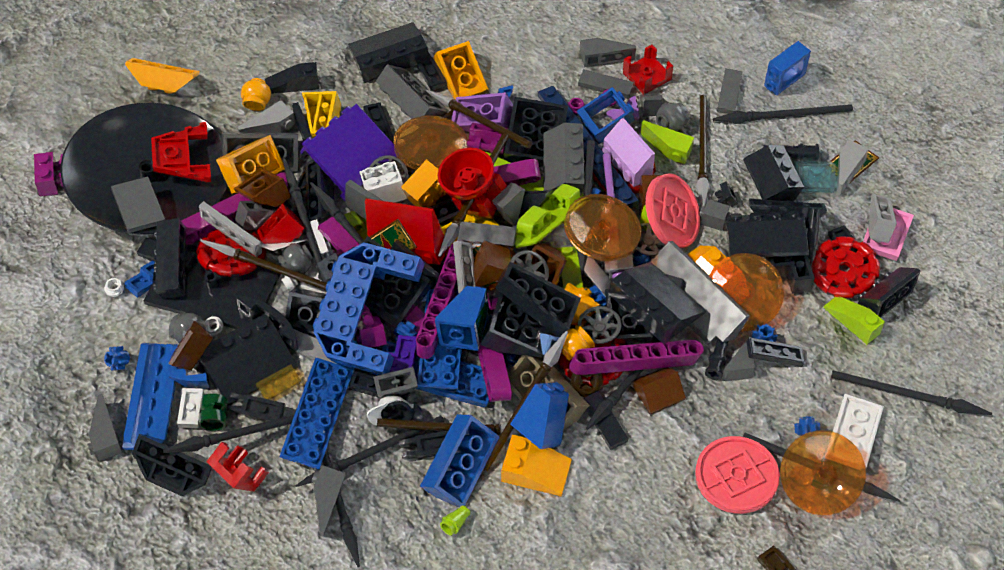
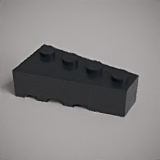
M509 262L496 286L498 291L556 337H561L565 331L569 330L581 299L512 262Z

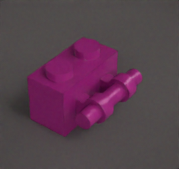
M472 123L466 148H477L491 154L502 134L483 124ZM506 144L504 145L500 155L504 154Z
M53 152L34 154V179L40 197L58 194L59 183L63 187L61 172L58 174V171L61 170L63 154L60 155L58 162H56Z
M364 305L361 319L354 335L357 343L370 348L387 344L384 327L378 315L372 316L369 308Z

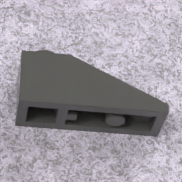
M601 38L580 40L579 53L584 67L624 62V59L628 56L635 60L636 46Z
M286 200L284 205L296 214L297 209L290 200ZM240 201L234 220L243 230H257L279 206L274 207L254 201Z
M99 394L97 397L89 431L91 443L87 444L90 454H95L98 461L122 453L103 394Z
M321 465L320 471L315 470L311 481L315 483L314 495L319 536L324 537L346 474Z

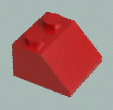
M282 203L257 229V233L264 244L287 243L298 239L302 235L304 227L299 217Z

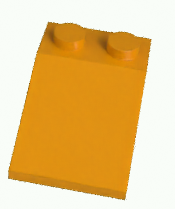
M469 41L435 53L433 58L447 80V88L455 100L456 97L473 96L486 89L488 90Z
M271 135L216 159L231 194L237 193L234 190L235 187L262 169L273 174L285 169Z
M512 434L501 469V482L562 497L572 459L551 448L539 449L529 439Z

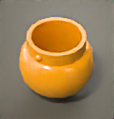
M252 78L244 83L241 88L242 105L253 111L265 109L271 98V90L264 80Z
M580 325L575 326V329L568 330L561 353L567 360H571L577 350L595 348L596 344Z

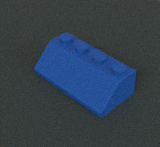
M457 414L420 487L434 497L458 508L462 505L465 506L500 436L472 415Z

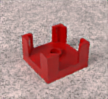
M652 44L645 48L644 58L631 64L632 57L628 56L624 59L623 74L631 82H634V86L642 94H647L672 80L674 66L668 61L665 69L656 59L657 49Z
M494 173V181H492L491 186L483 195L475 198L467 214L493 218L497 209L492 200L507 187L500 174ZM452 198L460 211L466 200Z
M221 442L206 462L234 489L255 492L269 474V471L261 466L253 478H251L250 474L254 469L242 463L248 455V451L243 446L238 445L228 458H224L223 456L229 447L227 443Z

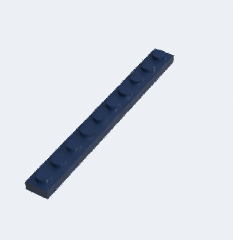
M554 86L537 91L538 98L541 101L568 106ZM568 106L566 123L582 124ZM583 126V152L586 162L587 141H594V139ZM595 142L593 173L606 189L603 163L604 153ZM611 163L616 204L627 203V210L638 206V198Z

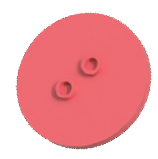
M668 173L654 178L646 193V212L653 232L665 245L669 241H673L680 249L690 246L697 238L700 228V211L693 191L682 178L675 174Z
M729 436L717 439L704 448L697 460L695 478L701 494L712 505L726 512L745 514L763 508L772 500L779 485V468L773 455L763 445L749 438Z

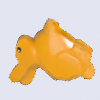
M571 283L566 284L564 290L581 298L571 326H578V320L584 311L592 307L601 306V304L591 298L592 292L590 289L577 288ZM596 311L588 313L587 316L591 317ZM585 319L582 320L581 327L587 323Z

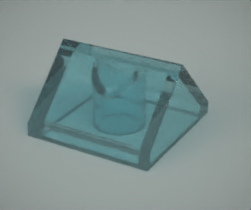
M794 161V167L804 185L801 192L834 193L836 164L830 161Z

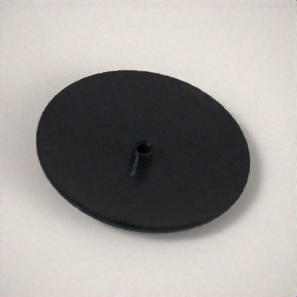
M163 103L128 104L107 110L95 116L81 126L69 140L64 150L60 167L63 188L75 208L91 221L122 233L128 232L111 186L148 177L165 220L179 218L181 221L200 212L199 205L203 201L210 206L217 204L228 187L216 159L222 157L221 134L201 116L184 108ZM201 122L207 123L208 139L188 140L190 165L210 164L211 182L153 171L152 137L172 131L175 133L180 132L188 126L192 128L199 126ZM157 226L131 232L129 234H154L155 229H157Z

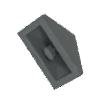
M658 93L640 94L642 117L656 116L658 109L662 106V95Z
M510 183L492 202L504 220L517 226L525 189L515 183Z
M746 342L724 368L722 380L732 381L753 378L755 365L753 358L748 356Z
M413 367L373 377L378 397L391 395L401 397L418 387Z

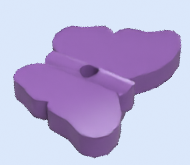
M633 96L626 104L629 103L634 109L633 116L636 121L640 116L637 99ZM612 109L607 111L606 114L609 118L615 120L624 112L621 109Z

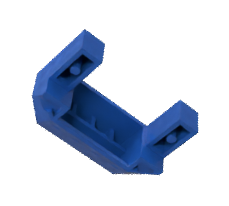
M364 242L338 257V260L334 262L332 267V278L326 285L327 293L325 299H322L320 303L319 317L315 319L313 324L314 334L328 359L351 369L357 368L379 375L390 372L394 360L390 353L359 345L353 338L373 278L384 280L385 275L390 274L419 282L425 264L420 257Z

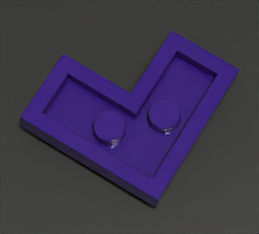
M398 335L395 353H390L394 360L389 373L410 367L414 368L417 353L416 336Z

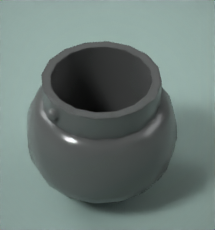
M666 103L658 109L656 114L657 125L677 132L689 120L688 110L681 103Z
M299 243L289 244V246L283 249L282 254L278 256L283 267L301 274L306 273L312 265L310 259L313 256L306 245L301 246Z
M194 313L177 314L169 324V335L180 343L193 321H196L206 330L204 321Z

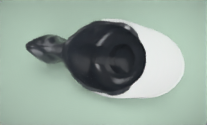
M384 396L380 399L378 406L367 412V418L373 425H377V418L425 421L419 405L409 404L399 396Z

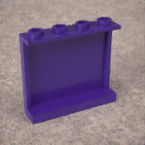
M357 103L353 107H346L341 112L342 115L339 118L335 116L331 119L328 127H321L315 133L316 136L314 138H307L302 143L303 148L300 151L301 154L306 151L343 192L340 197L344 201L345 184L349 180L363 187L359 171L369 168L372 162L379 157H398L401 153ZM389 159L379 161V163L382 165L388 162Z

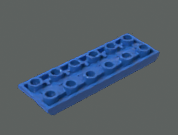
M430 289L427 293L425 313L434 289ZM438 342L435 353L431 358H420L418 387L458 390L462 348L441 346Z
M386 341L387 344L383 346L382 351L395 353L396 343ZM416 353L414 372L418 382L420 357ZM460 361L458 390L415 388L479 407H486L489 403L481 366Z
M141 344L123 436V450H133L139 434L162 440L167 439L176 381L168 376V370L179 369V367L168 363L178 344Z
M315 357L281 450L280 458L320 469L354 369Z

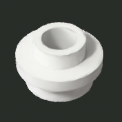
M287 276L281 279L289 291L297 288L298 282L295 279Z
M111 278L106 282L104 290L108 296L116 297L123 293L124 284L117 278Z
M209 317L204 322L206 331L211 336H217L223 330V322L218 317ZM217 324L216 329L211 330V326Z

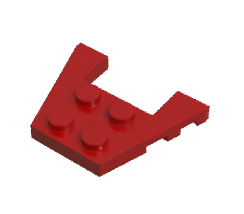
M201 122L199 126L193 128L191 126L185 127V130L175 133L172 131L151 138L154 172L211 182L210 164L190 165L188 140L208 139L206 122Z

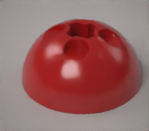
M463 148L452 152L442 161L438 169V181L442 189L451 197L459 200H472L480 197L489 189L494 178V165L491 157L486 152L477 148Z

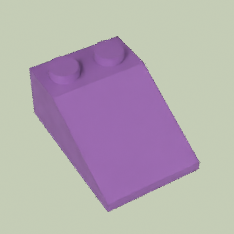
M506 92L456 97L457 102L461 103L464 107L509 130L513 104ZM453 110L451 129L469 132L472 123L481 124L461 112Z

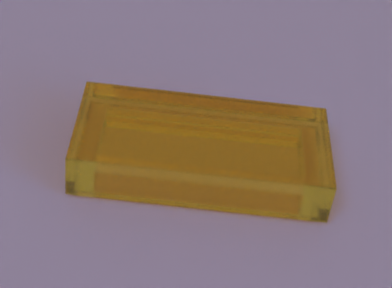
M290 364L257 382L256 387L263 398L271 400L300 384L301 380Z

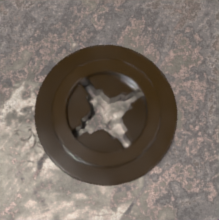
M601 373L582 375L586 378L591 377L592 387L586 383L582 385L581 375L572 374L571 386L580 396L586 397L600 391L603 384Z

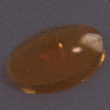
M420 116L403 123L394 135V151L396 156L406 166L415 170L426 159L439 169L440 164L449 154L456 150L467 148V136L464 130L452 120L440 116Z
M590 194L578 198L570 205L564 219L565 232L572 245L586 256L600 261H617L628 257L634 252L641 238V225L636 214L622 201L607 195Z
M749 253L734 254L717 263L709 274V277L750 315L740 332L754 331L757 329V325L762 326L770 323L778 314L784 298L783 282L776 268L766 259Z
M820 430L806 433L791 443L782 458L780 477L784 491L796 506L812 514L832 515L846 510L860 497L866 482V466L861 452L848 438L832 431Z

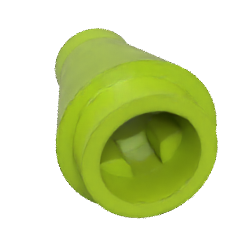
M462 505L457 510L444 516L440 523L441 529L450 536L457 534L467 517L470 516L469 509Z

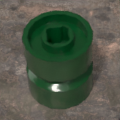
M206 394L202 396L200 403L201 412L199 414L200 428L211 432L221 431L225 428V413L227 412L228 403L225 396L220 394Z

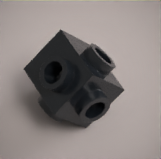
M333 249L323 255L325 258L316 264L326 280L332 278L334 262L338 260L340 255L345 253L341 249L336 252Z

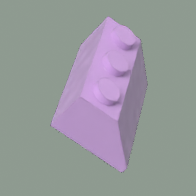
M624 118L621 119L604 138L602 151L604 154H610L614 167L623 174L627 182L629 181L635 187L640 184L641 175H653L655 153Z

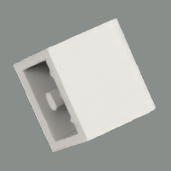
M395 161L359 171L364 189L383 201L395 203L407 199L401 188L403 182Z

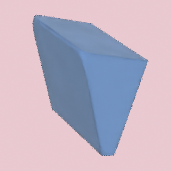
M540 333L542 353L545 355L560 337Z

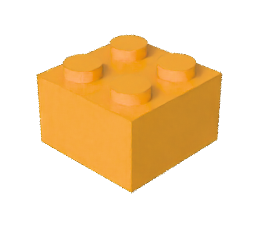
M427 159L401 186L408 200L419 207L429 208L434 206L436 201L446 194L438 181V168Z

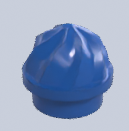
M638 251L632 255L635 266L651 262V256L644 255Z

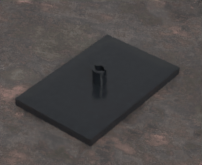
M186 245V250L196 253L197 246ZM196 257L189 270L185 271V296L162 299L154 291L152 283L143 301L145 305L178 314L194 313L200 316L203 321H206L209 317H218L223 322V326L237 329L249 323L252 319L238 309L236 298L238 296H246L268 303L281 274L256 266V270L245 275L220 276L211 270H206Z

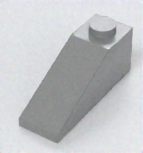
M280 100L238 126V133H283L296 124L294 112Z
M848 140L845 145H841L838 151L836 193L838 196L843 193L867 159L869 149L851 140Z
M872 193L868 226L870 238L878 243H889L897 224L891 199Z

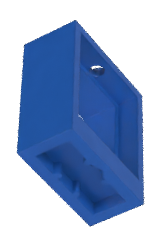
M797 41L769 61L764 86L775 95H778L806 74L811 50Z
M613 87L577 110L581 121L598 144L604 141V138L621 119L624 118L628 124L635 121L633 116L634 109L629 103L625 104V98L620 91L616 92ZM616 102L624 114L599 130L591 117Z

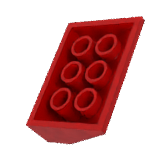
M366 198L365 210L368 237L398 219L417 246L411 251L427 264H441L449 247L441 257L438 256L443 243L444 233L434 209Z

